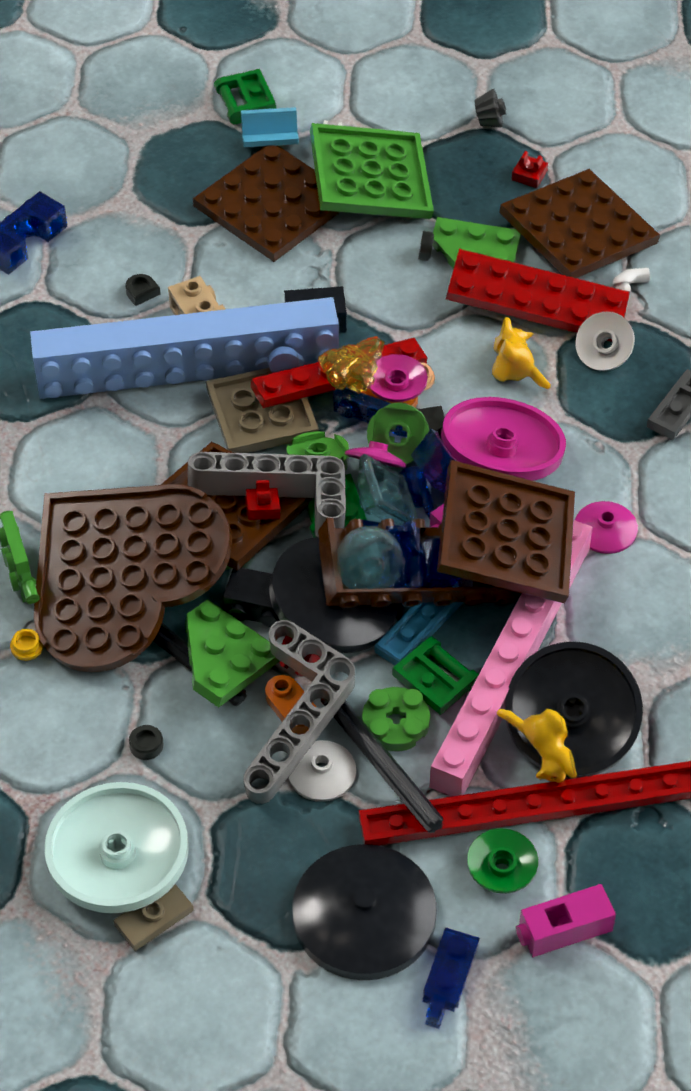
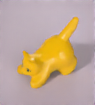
M508 317L504 318L500 334L496 336L493 349L498 356L492 367V375L501 382L507 380L519 381L528 376L538 386L545 389L551 388V384L534 365L532 352L527 347L526 341L533 336V333L512 328L511 319Z
M499 709L496 712L499 717L521 731L542 757L541 769L536 774L539 780L546 779L551 782L560 783L564 781L566 775L570 778L577 777L571 750L564 745L568 731L565 719L554 710L546 709L541 714L531 715L527 719L522 720L509 710Z

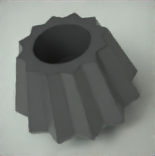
M491 89L474 101L477 118L481 126L503 127L502 115L506 114L503 98L498 99L495 89Z

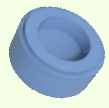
M287 346L272 350L268 356L270 371L275 373L299 367V358L296 350Z

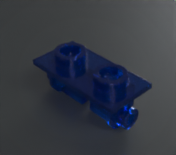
M413 521L403 523V527L386 526L393 588H423L426 576H424L422 556H416V552L421 550L420 528L416 527V522Z

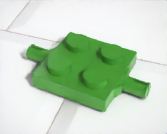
M4 511L0 514L2 528H0V544L5 566L9 570L13 592L20 591L23 603L33 604L40 599L35 586L36 580L31 576L28 558L13 511Z

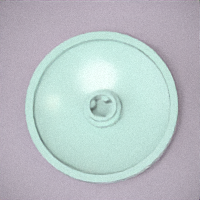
M114 782L89 788L77 794L62 806L50 823L44 848L50 877L58 890L67 899L88 910L102 913H123L143 908L155 902L175 885L186 865L189 846L183 817L177 807L166 796L144 785Z

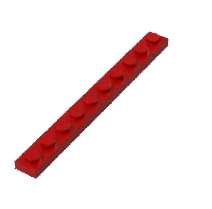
M691 761L566 779L560 783L553 781L431 799L429 801L443 817V827L434 833L427 832L405 804L359 810L364 844L380 846L691 799Z

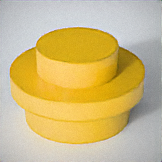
M32 629L17 631L10 642L12 655L23 661L37 658L44 648L37 632Z

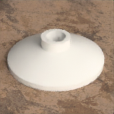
M596 313L586 319L577 332V354L584 364L594 370H613L621 366L632 353L635 341L633 329L630 323L617 313ZM607 339H612L611 347L604 348V342Z
M319 740L313 743L288 778L293 789L304 798L319 802L331 801L346 794L354 784L356 763L351 753L340 744ZM326 763L328 765H326L325 767H319L316 764Z

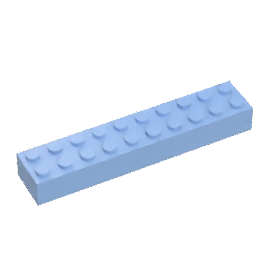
M333 297L30 331L33 363L40 399L205 381L269 368L268 356L270 352L282 346L291 347L296 350L299 366L339 357V323Z

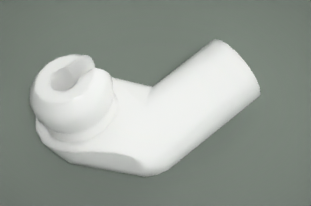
M649 268L624 270L613 279V285L617 289L630 292L631 287L629 284L650 281Z

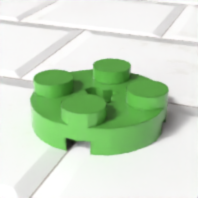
M391 403L379 409L371 418L367 428L368 443L375 441L387 444V451L400 458L405 464L417 459L424 452L430 438V429L424 414L407 403ZM397 425H401L403 431L407 432V438H402L401 443L395 442V437L390 436V430H395Z
M306 432L294 437L291 446L287 445V455L334 456L344 462L345 471L348 468L349 456L344 455L346 450H349V444L339 435L334 434L333 439L325 437V432Z
M403 687L375 689L370 693L369 699L363 707L362 721L388 751H405L416 746V742L427 735L430 726V711L427 703L423 700L422 693L416 689ZM392 714H399L404 718L400 719L399 724H394L393 720L388 717Z

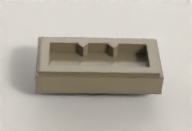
M175 884L155 902L137 910L124 912L113 921L116 929L133 950L137 951L193 912L194 908L193 904Z

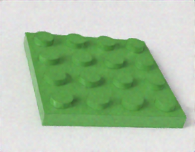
M318 123L311 124L310 138L320 210L422 219L432 218L434 209L420 133Z

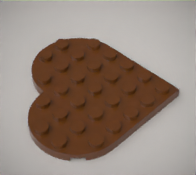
M179 484L44 493L36 589L40 599L34 603V625L41 643L51 656L64 666L74 670L103 672L121 667L144 652L154 640L161 627L165 608L182 605L198 598L218 581L226 569L232 551V533L229 522L219 504L217 505L205 492L194 487Z

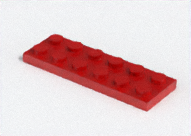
M459 249L446 300L577 333L583 322L596 313L614 312L625 317L630 292Z

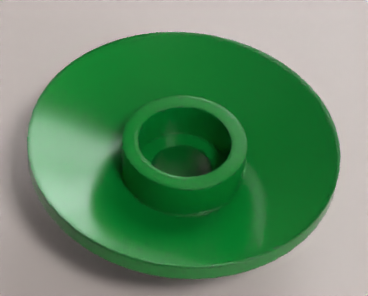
M492 829L480 834L472 842L467 854V866L472 878L484 889L501 894L513 893L525 888L534 879L538 869V854L532 842L523 834L511 829ZM505 864L508 868L499 869L496 865Z

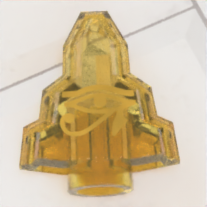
M378 336L361 340L356 345L348 344L339 349H329L318 356V362L326 373L329 383L334 388L343 390L348 387L360 394L362 391H367L375 381L373 375L378 369L376 362L382 356L385 342L379 339Z

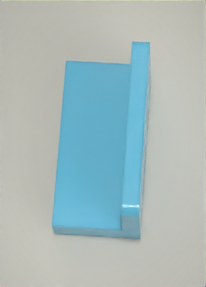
M296 107L241 111L244 147L299 144Z

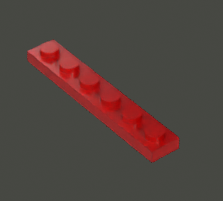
M414 337L363 350L370 358L367 359L368 362L361 360V363H353L359 359L339 356L252 378L251 389L262 408L366 381L370 365L377 359L387 355H406L427 364L428 357ZM352 354L344 355L347 357H355Z

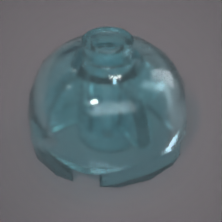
M362 526L352 530L343 538L337 549V568L343 584L349 589L388 588L401 576L399 571L402 565H405V559L397 539L389 531L377 526Z

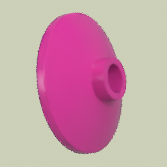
M394 354L374 361L368 368L366 381L371 392L377 397L391 402H404L416 398L424 391L428 376L424 366L416 359L406 355Z
M370 441L369 447L352 448L344 453L346 456L368 462L372 461L377 464L406 468V464L400 458L387 451L388 445L384 443Z
M598 501L588 504L578 512L575 518L576 521L593 527L589 549L598 553L613 554L621 552L630 547L637 537L638 524L636 518L626 507L618 503Z

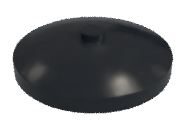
M318 537L302 540L289 547L280 556L270 578V600L279 620L293 622L339 653L360 652L376 645L391 629L398 613L399 603H391L388 606L378 608L371 605H357L352 608L327 606ZM380 561L384 588H397L391 573Z
M583 642L552 644L529 656L515 672L509 684V691L505 702V710L512 711L522 720L527 719L531 715L541 714L546 709L556 711L565 719L568 735L564 740V745L571 750L577 772L576 778L602 773L621 761L633 746L640 731L643 717L642 696L631 671L619 658L609 651ZM506 721L510 736L518 750L527 760L541 769L542 757L521 731Z
M357 844L341 847L323 855L305 871L294 893L292 913L294 930L298 941L307 955L316 964L344 978L375 980L401 972L412 965L423 954L434 933L437 908L432 885L416 863L405 855L387 847Z

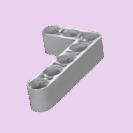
M197 452L188 459V486L205 492L206 495L245 496V489H256V480H269V488H277L279 497L315 498V533L318 538V530L326 518L334 519L335 528H344L345 465L337 457Z
M288 620L277 621L271 626L269 630L270 650L278 660L312 681V683L244 774L246 795L252 802L257 804L267 803L274 798L355 687V667L353 662ZM282 636H288L293 639L286 645L276 642ZM309 654H316L320 659L317 662L309 663L304 660V657ZM336 672H344L348 675V678L343 681H336L331 676ZM318 698H324L329 702L322 708H317L311 704ZM296 725H305L309 728L302 735H297L291 731ZM278 751H284L289 755L282 762L274 761L271 758ZM258 778L266 779L269 782L263 789H255L251 786L252 782Z

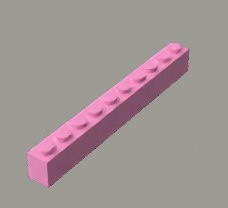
M573 520L570 587L589 552L593 528L576 520ZM524 593L521 594L431 765L429 788L449 796L465 794L503 720L496 712L499 709H505L509 684L515 672L529 656L538 651L562 603Z

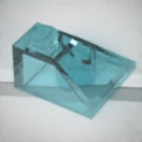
M366 454L362 455L359 461L357 489L361 498L359 503L364 512L368 515L372 514L381 520L393 519L395 524L407 527L414 519H419L405 477Z

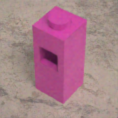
M602 884L522 909L519 925H516V932L521 945L528 946L533 958L613 931L616 913Z

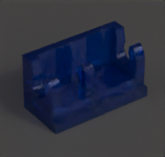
M430 429L411 456L429 484L445 493L448 466L451 460L457 461V459L446 448L439 437V433Z

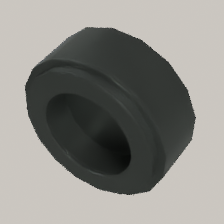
M423 230L418 259L427 261L430 259L434 240L433 232Z
M152 725L138 726L129 736V747L131 753L136 758L150 760L157 757L163 750L162 733Z

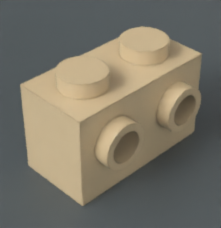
M201 276L168 287L169 305L174 315L225 310L222 304L219 305L217 303L211 285L207 286Z

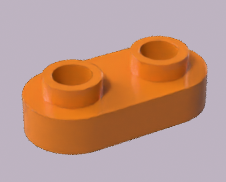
M287 675L274 676L265 686L266 701L281 721L285 719L305 692L295 679ZM279 688H286V690H284V691H279V690H277V689H279ZM296 725L291 731L296 734H305L309 728L305 725Z

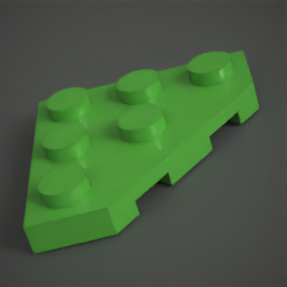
M437 217L433 230L434 249L437 252L441 251L448 258L447 263L453 269L459 249L515 263L521 240V234L516 229Z
M208 599L186 614L185 631L188 634L187 647L189 663L192 666L193 674L192 688L218 708L280 662L272 654L267 639Z

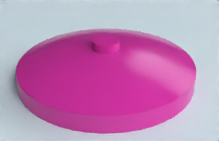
M481 397L463 401L448 411L441 431L442 444L455 461L532 481L553 473L562 463L566 449L565 435L560 426L550 416L531 405L507 398Z

